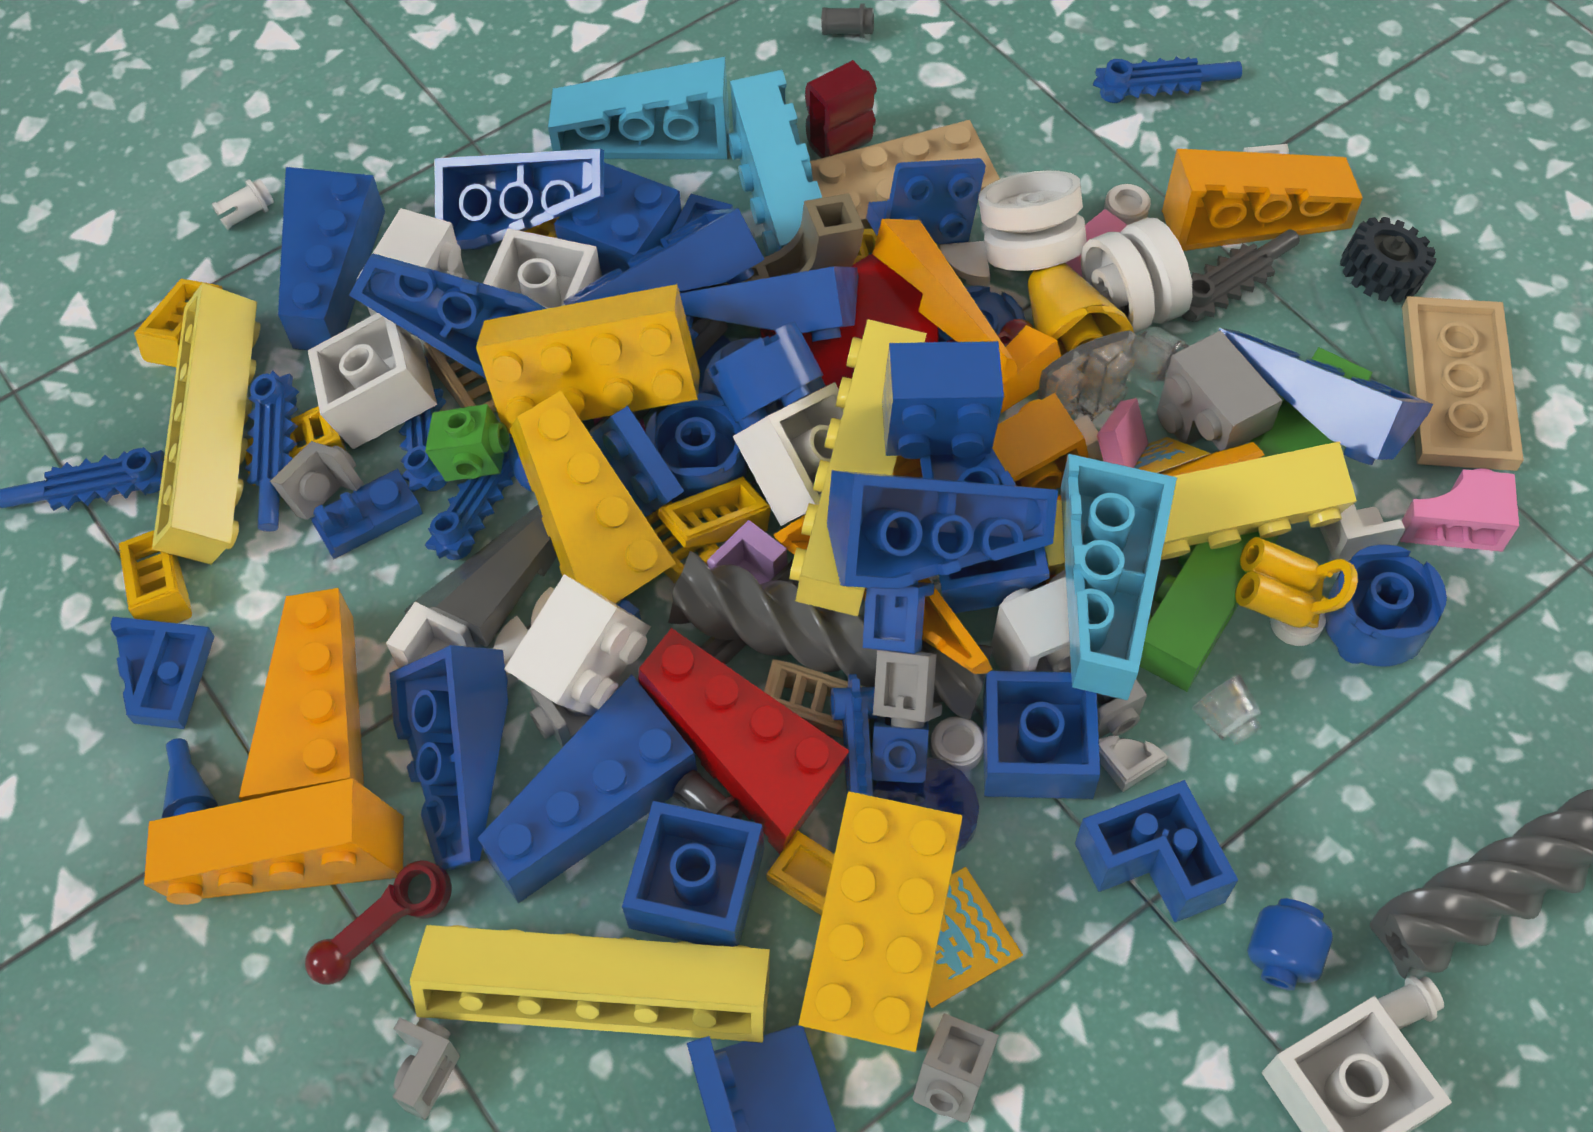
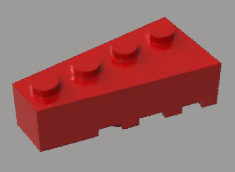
M671 628L639 667L638 682L699 757L701 765L713 779L717 778L727 791L738 800L739 809L749 820L753 819L755 823L763 825V832L767 835L768 842L780 855L842 772L849 750Z

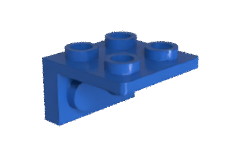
M981 158L898 163L895 166L890 198L887 201L869 202L866 218L876 235H878L882 219L920 220L936 245L969 242L986 165Z
M628 406L613 414L601 427L590 433L645 518L684 492Z
M795 1025L764 1035L763 1043L744 1041L715 1051L710 1036L687 1043L711 1132H837L803 1026Z

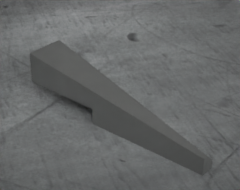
M539 504L415 602L465 625L469 629L473 641L488 647L535 575L545 576L557 558L551 537H548L544 527ZM414 602L404 610L405 614H407Z

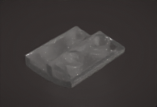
M1130 330L1106 335L1082 344L1056 359L1041 372L1037 399L1042 400L1055 393L1073 421L1080 412L1084 416L1088 414L1091 421H1094L1106 409L1109 411L1114 410L1119 402L1124 400L1128 392V387L1125 385L1128 374L1135 364L1133 353L1137 335Z

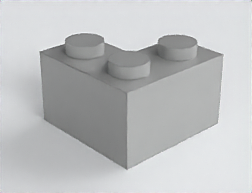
M1220 330L1171 356L1157 414L1164 429L1169 433H1174L1180 442L1190 445L1204 437L1206 440L1212 441L1222 451L1243 445L1271 430L1282 399Z

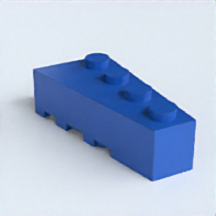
M286 167L278 316L293 349L308 351L345 331L356 301L349 294L357 281V277L371 256L385 214L373 175Z
M631 674L478 837V840L489 863L517 903H520L650 812L653 801L664 803L673 797L674 788L681 778L688 772L697 770L695 754Z

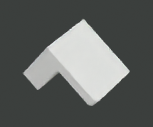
M1354 504L1341 513L1342 520L1320 527L1333 560L1344 559L1347 561L1351 560L1352 556L1359 550L1369 546H1397L1405 531L1402 520L1384 522L1376 507L1356 510Z
M414 602L386 642L399 668L449 645L475 647L470 631L465 625L417 602Z

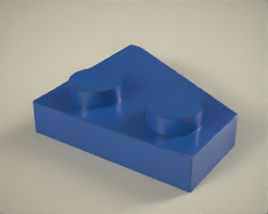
M113 616L110 624L118 644L120 657L117 658L119 675L125 684L123 698L126 715L134 724L185 729L215 637L214 634L206 626Z

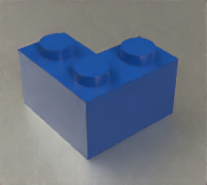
M1185 780L1082 819L1075 845L1098 892L1149 873L1173 921L1176 923L1224 904L1238 882L1236 874Z

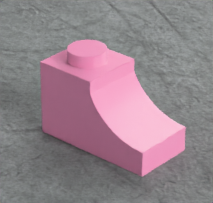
M1463 469L1450 492L1435 498L1412 500L1402 519L1405 531L1400 538V542L1503 552L1519 527L1515 474L1499 473L1489 469Z

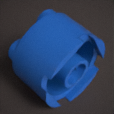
M795 321L776 329L775 332L777 334L774 336L760 337L719 360L713 367L707 369L735 423L738 422L742 430L826 386L822 379L824 374Z
M698 393V400L668 405L657 416L655 412L648 421L646 434L684 490L683 493L671 500L672 503L723 485L737 478H746L748 464L733 438L734 435L743 430L738 422L735 423L727 406L724 405V400L716 395Z
M1395 545L1369 546L1359 550L1352 556L1348 562L1354 565L1358 573L1356 591L1343 608L1325 613L1326 631L1333 643L1338 647L1339 655L1345 661L1352 664L1364 663L1372 666L1388 667L1402 664L1418 655L1439 622L1447 601L1444 582L1440 574L1430 563L1426 561L1423 565L1409 556L1410 550ZM1340 571L1327 596L1328 599H1332L1340 593L1344 584V574L1342 571Z

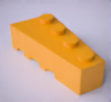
M1177 149L1162 213L1166 225L1178 239L1182 250L1188 251L1274 239L1288 229L1296 231L1298 235L1351 229L1363 197L1346 157Z
M1055 393L1042 400L1036 399L1028 402L1017 414L997 425L992 449L1005 471L1008 470L1016 486L1058 489L1061 487L1068 454L1089 458L1084 436ZM920 467L904 476L923 478L922 469Z

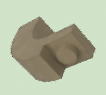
M850 194L804 201L801 225L794 238L782 249L764 257L765 260L753 266L754 274L743 282L833 266L851 267L861 247L864 226ZM728 283L711 285L710 288L728 285Z

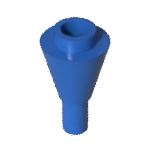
M182 738L169 741L166 744V751L170 770L168 772L162 818L219 807L198 770L192 765L188 742Z

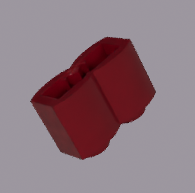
M854 60L808 82L806 85L805 101L809 114L805 125L806 136L809 146L820 158L855 150L872 140L873 126L876 124L872 108L877 87L870 72L866 69L862 70Z

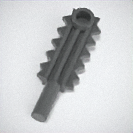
M1288 229L1258 249L1255 243L1250 246L1242 243L1240 249L1231 248L1230 258L1218 256L1217 266L1205 264L1204 275L1192 272L1193 297L1189 310L1181 317L1191 322L1200 321L1205 316L1214 317L1215 307L1227 309L1229 305L1228 298L1240 300L1242 296L1241 290L1253 292L1255 288L1254 281L1266 284L1267 277L1274 276L1275 270L1271 266L1273 261L1299 244L1300 238L1297 232Z

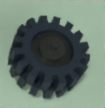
M1375 217L1369 218L1367 222L1363 221L1359 224L1341 255L1340 266L1345 267L1342 272L1345 277H1354L1351 284L1355 288L1361 285L1366 288L1363 292L1364 294L1371 297L1373 292L1379 294L1378 300L1386 302L1389 296H1391L1394 303L1401 302L1403 298L1406 299L1407 296L1413 297L1417 294L1436 263V258H1434L1435 249L1434 247H1427L1430 243L1427 237L1418 238L1419 230L1413 226L1410 230L1403 228L1405 222L1397 220L1394 225L1391 224L1388 217H1382L1379 222Z

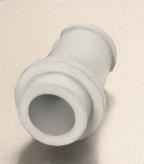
M248 179L245 181L246 186L217 203H212V207L217 215L224 213L232 207L236 208L234 212L220 219L227 230L260 210L264 213L269 211L267 206L273 204L274 200L260 179L253 183Z
M1410 976L1406 978L1405 986L1377 999L1399 1030L1423 1018L1431 1022L1437 1018V1011L1444 1008V1001L1438 988L1426 976L1420 979Z

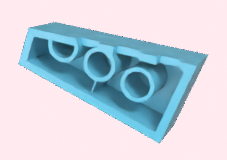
M725 57L553 88L548 123L552 151L600 148L604 150V159H728L727 133H729L730 118Z
M783 70L730 81L733 132L727 133L729 151L732 159H740L742 164L738 166L743 191L752 192L753 198H750V206L756 225L763 224L765 231L762 232V241L766 256L782 249L797 234L802 221L804 201L822 198L818 182L813 181L810 157L806 144H800L796 125L798 118L793 103L786 104L785 88L787 83Z
M1068 454L1061 483L1073 688L1123 700H1128L1139 671L1177 477Z

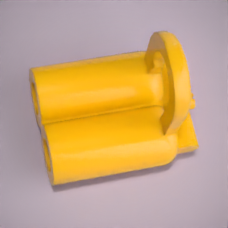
M1254 537L1248 541L1241 553L1240 565L1247 573L1240 579L1237 585L1235 599L1237 604L1290 626L1318 628L1321 613L1337 611L1351 600L1356 591L1358 573L1354 565L1347 560L1335 559L1319 565L1311 558L1260 537ZM1342 571L1344 574V584L1340 593L1332 599L1323 596L1324 579L1326 577L1331 578L1334 573Z

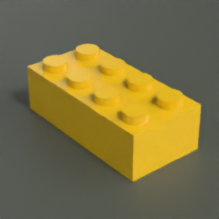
M677 284L484 320L476 350L500 422L505 424L509 434H511L510 429L519 415L560 390L581 421L611 416L626 406L633 412L698 400L700 370Z
M848 791L799 1026L912 1052L917 1051L962 824V815Z

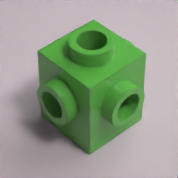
M488 404L468 406L432 413L425 452L446 482L474 479L481 476L501 474L504 452L509 450L510 438L507 427L504 423L498 421Z

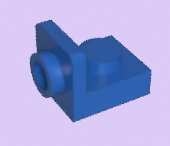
M915 581L913 585L900 589L866 588L862 648L912 654L921 652L925 597L934 595L935 584Z
M877 716V719H874L872 779L908 783H923L926 780L929 736L928 721L924 722V726L921 728H902L891 725L890 717Z

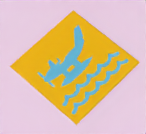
M1165 437L1149 443L1134 468L1159 473L1211 453Z
M967 867L951 874L927 996V1002L931 1008L1023 956Z

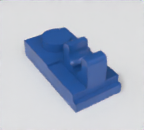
M397 468L361 486L357 491L353 490L351 494L349 492L341 494V499L325 507L322 504L317 506L313 512L315 516L310 519L334 560L422 515L423 512L419 502Z

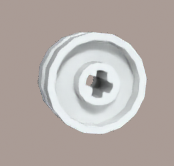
M1062 171L1020 173L987 185L980 192L978 200L981 221L989 227L984 235L987 261L994 267L1014 271L1044 269L1066 263L1082 254L1087 237L1085 220L1077 214L1083 208L1080 178L1074 174Z
M1147 217L1127 225L1121 232H1107L1091 238L1083 246L1081 254L1082 278L1126 315L1133 327L1134 334L1146 330L1152 322L1162 324L1182 316L1189 310L1193 296L1192 278L1186 256L1173 232L1158 218Z

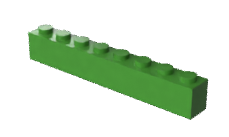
M1318 347L1311 358L1312 360L1341 368L1345 372L1344 377L1348 379L1357 377L1369 381L1373 373ZM1280 394L1278 396L1282 399V403L1272 429L1250 441V443L1254 442L1265 455L1262 457L1334 443ZM1259 531L1240 535V542L1227 547L1210 549L1208 542L1191 545V551L1179 557L1178 563L1183 565L1182 570L1177 577L1168 574L1155 596L1154 601L1160 603L1154 615L1149 616L1139 667L1188 692L1239 606L1235 599V592L1240 579L1247 573L1240 565L1241 553L1249 540L1254 537H1260ZM1280 535L1262 539L1276 543Z

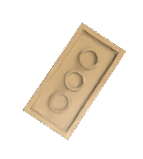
M970 120L810 161L813 181L818 182L822 198L849 193L864 229H872L866 218L869 202L887 201L890 198L895 166L898 163L981 158L986 168L980 192L987 185L1000 180Z
M1407 296L1402 307L1410 395L1433 403L1430 413L1414 432L1417 464L1517 471L1524 458L1503 302Z

